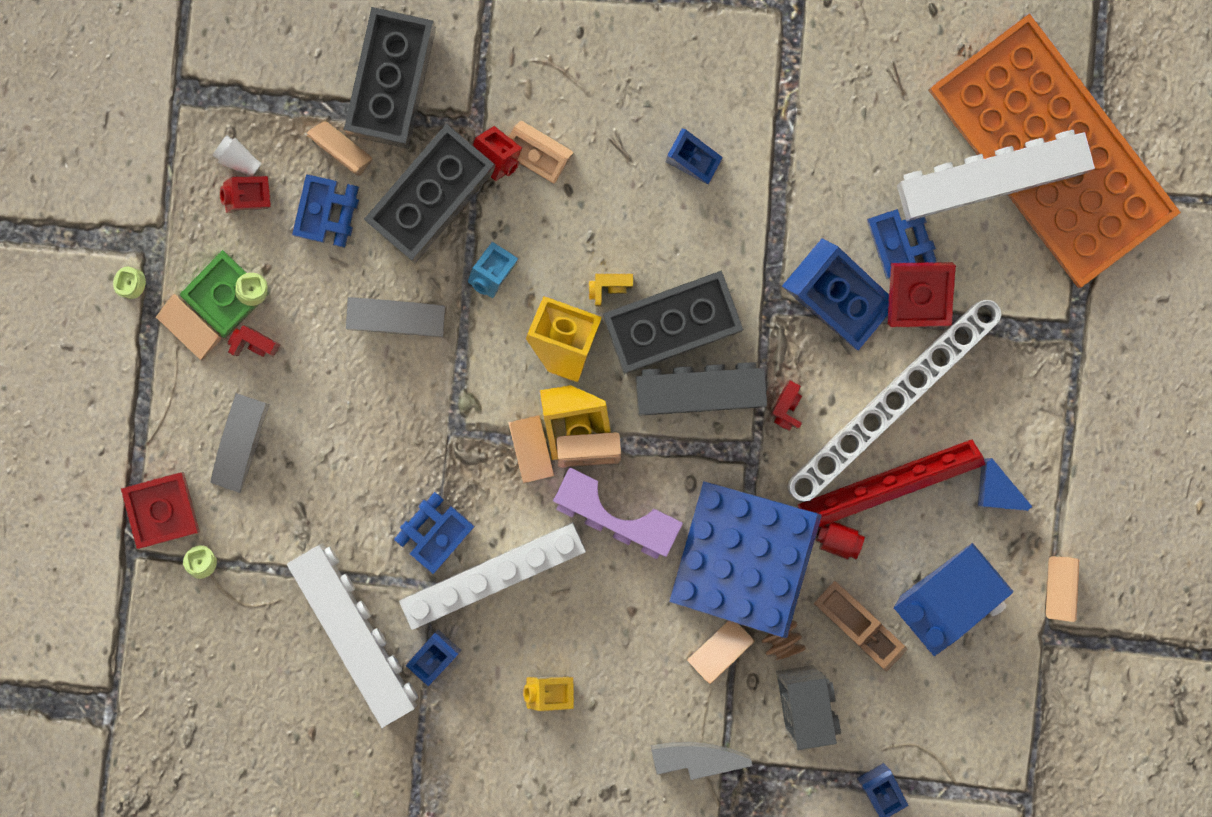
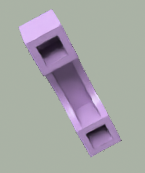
M569 467L553 500L558 503L556 510L570 517H574L576 512L587 518L585 521L586 525L599 531L606 527L615 532L613 538L627 545L634 541L643 546L641 552L655 559H658L660 554L667 557L683 524L656 509L635 520H622L612 516L605 510L599 500L598 481Z

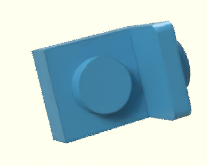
M491 242L472 268L468 283L478 293L494 298L500 285L516 265L518 258L494 242Z

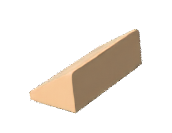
M326 121L321 122L307 132V136L356 176H361L372 162V157Z
M519 121L514 126L509 138L522 147L518 157L520 164L555 184L570 160L573 151L523 121Z
M173 294L156 316L200 360L223 338L177 294Z
M540 415L508 422L523 483L554 476Z
M619 433L558 437V467L618 464L621 462Z
M1049 557L1046 617L1049 619L1069 622L1077 620L1080 562L1078 558Z
M728 620L687 661L711 684L755 640L740 624Z

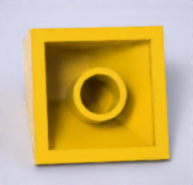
M543 296L527 333L526 340L548 372L578 382L602 317Z
M572 385L540 390L552 460H558L557 438L560 436L611 433L606 401Z

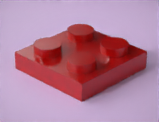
M953 262L891 263L887 324L890 327L952 326L956 265Z
M184 472L121 488L137 549L200 533Z

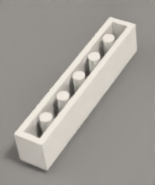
M1069 130L1056 134V140L1045 143L1044 138H1039L1026 142V148L1014 151L1013 146L994 151L996 155L994 157L984 159L983 154L964 159V165L953 167L952 162L934 167V173L923 175L922 170L908 173L903 176L904 181L897 185L906 222L1089 173L1095 167L1086 134L1083 132L1075 135L1074 130Z
M574 522L407 596L401 599L399 603L411 630L581 555L586 552V549Z
M320 544L287 563V566L378 723L383 728L414 710L417 706L415 700L418 699V695L410 682L405 684L399 673L403 670L394 655L389 657L383 646L387 643L378 628L373 630L368 618L371 615L363 601L357 602L352 594L355 587L346 573L341 575L336 564L339 563V559L330 546L326 548L324 544Z

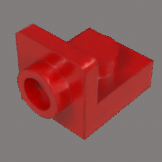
M495 126L475 138L472 146L495 164L491 175L494 181L501 179L505 175L511 176L516 171L520 163L518 157L522 150L521 146Z
M268 176L231 177L223 182V186L220 188V201L222 205H225L226 213H233L236 210L270 208Z
M242 325L241 329L236 328L230 336L228 345L231 347L228 353L233 356H239L248 342L250 344L247 349L264 357L266 353L275 355L281 344L249 326Z
M791 380L787 381L770 412V415L776 417L773 423L788 431L792 427L800 429L802 422L786 414L788 410L794 412L802 398V395L798 393L801 386Z

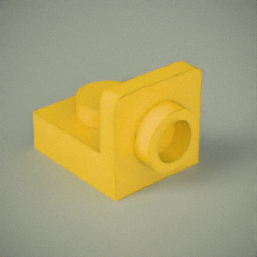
M595 274V281H589V300H595V306L602 307V288H608V294H626L627 288H633V274Z
M527 677L526 685L523 689V697L527 708L537 711L574 709L573 677Z

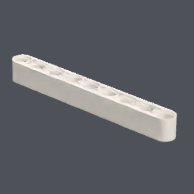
M983 300L972 305L790 478L787 486L790 496L795 500L810 501L819 494L997 325L1001 318V309L998 304L991 300ZM980 307H986L990 310L991 320L989 323H983L978 319L977 312ZM958 328L965 329L969 335L968 342L965 345H961L955 340L954 335ZM936 349L943 351L946 355V362L942 367L935 365L932 361V353ZM913 371H918L923 375L924 382L920 388H914L909 382V375ZM891 392L897 393L901 398V405L896 410L889 408L886 404V398ZM869 413L874 414L879 422L877 429L872 432L868 431L863 424L865 416ZM846 435L852 436L856 441V447L851 453L844 452L840 445L841 439ZM825 456L829 457L834 465L833 470L826 475L822 474L817 466L818 461ZM801 478L807 479L811 485L810 492L805 496H799L795 491V483Z

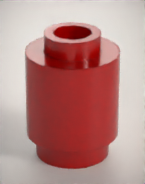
M834 521L820 527L816 541L820 542V550L847 560L849 557L856 560L861 552L865 536L858 534L859 530Z

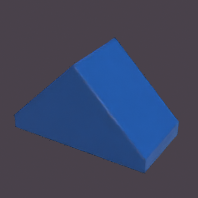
M682 128L667 155L666 163L703 183L709 184L723 157L689 131Z
M992 458L984 459L985 466L981 467L978 506L1025 511L1032 508V505Z
M438 629L405 666L429 686L456 658L461 649Z
M884 763L857 778L879 817H890L909 806L891 770Z

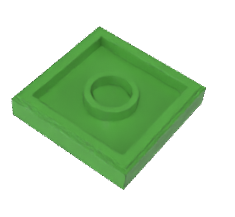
M223 250L179 294L225 339L258 306L245 305L238 300L235 293L236 282L240 276L247 272Z

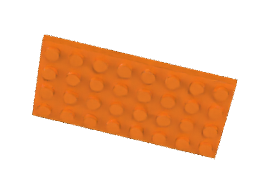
M1030 13L928 90L977 155L983 154L984 159L996 156L994 151L1005 147L1013 146L1014 151L1026 148L1025 143L1035 139L1044 138L1045 143L1056 140L1055 135L1061 132L1074 130L1075 135L1085 132L1095 167L1094 170L1079 176L1008 194L1009 198L1078 289L1181 213Z

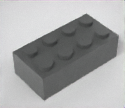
M371 7L344 126V131L348 136L409 149L436 32L433 20Z
M446 123L364 220L416 264L490 178L495 164Z
M722 270L603 313V319L624 375L735 335L744 330Z
M756 362L738 363L735 365L736 370H725V364L707 365L704 367V372H693V367H677L673 369V374L662 375L661 369L642 370V376H636L638 416L767 406L764 368H757Z
M813 665L776 671L786 734L796 749L803 750L837 744L836 735L841 734L838 715H835V712L831 710L830 702H836L833 683L826 679V676Z

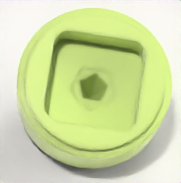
M129 266L121 268L113 280L115 292L127 299L139 297L146 285L143 272Z
M257 273L243 274L236 282L235 293L238 300L249 306L262 303L267 296V282Z
M199 545L187 551L183 559V565L192 577L202 579L214 572L217 559L208 547Z

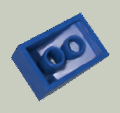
M821 238L782 285L799 303L856 350L863 346L888 316L889 294L841 248Z
M972 542L903 593L895 604L894 609L932 655L936 656L961 638L1013 593V590Z

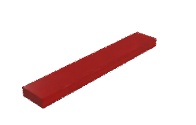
M973 439L815 497L810 501L799 503L797 506L800 509L821 514L819 527L985 466L984 457Z

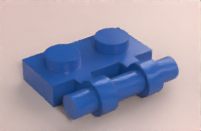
M306 174L292 235L324 243L327 231L336 233L333 245L345 248L347 237H351L353 227L350 226L354 209L358 208L359 199H357L359 187L347 184L345 195L336 194L337 181ZM333 204L342 206L338 223L330 221Z
M896 209L867 219L886 279L890 278L891 263H916L914 257L922 255L924 263L937 262L933 251L936 249L934 242L929 240L924 225L927 223L925 217L906 222V219L901 220L899 211ZM913 228L918 245L913 247L910 246L905 230Z
M436 492L428 500L424 499L418 507L420 509L409 522L405 521L400 526L401 531L394 538L402 547L410 539L416 542L417 546L410 552V555L432 574L440 568L475 527L452 506L442 515L437 508L444 499ZM430 517L436 524L424 536L418 529Z

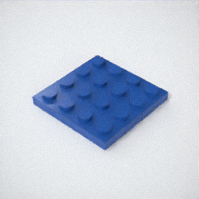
M703 481L669 602L787 638L822 515Z

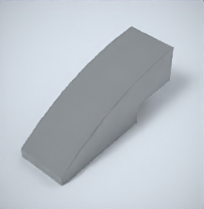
M348 297L347 330L443 337L445 306Z
M235 394L217 452L210 483L241 493L261 437L260 431L270 404L242 394Z
M670 742L651 745L657 775L688 768L690 779L693 780L752 766L749 755L714 744Z

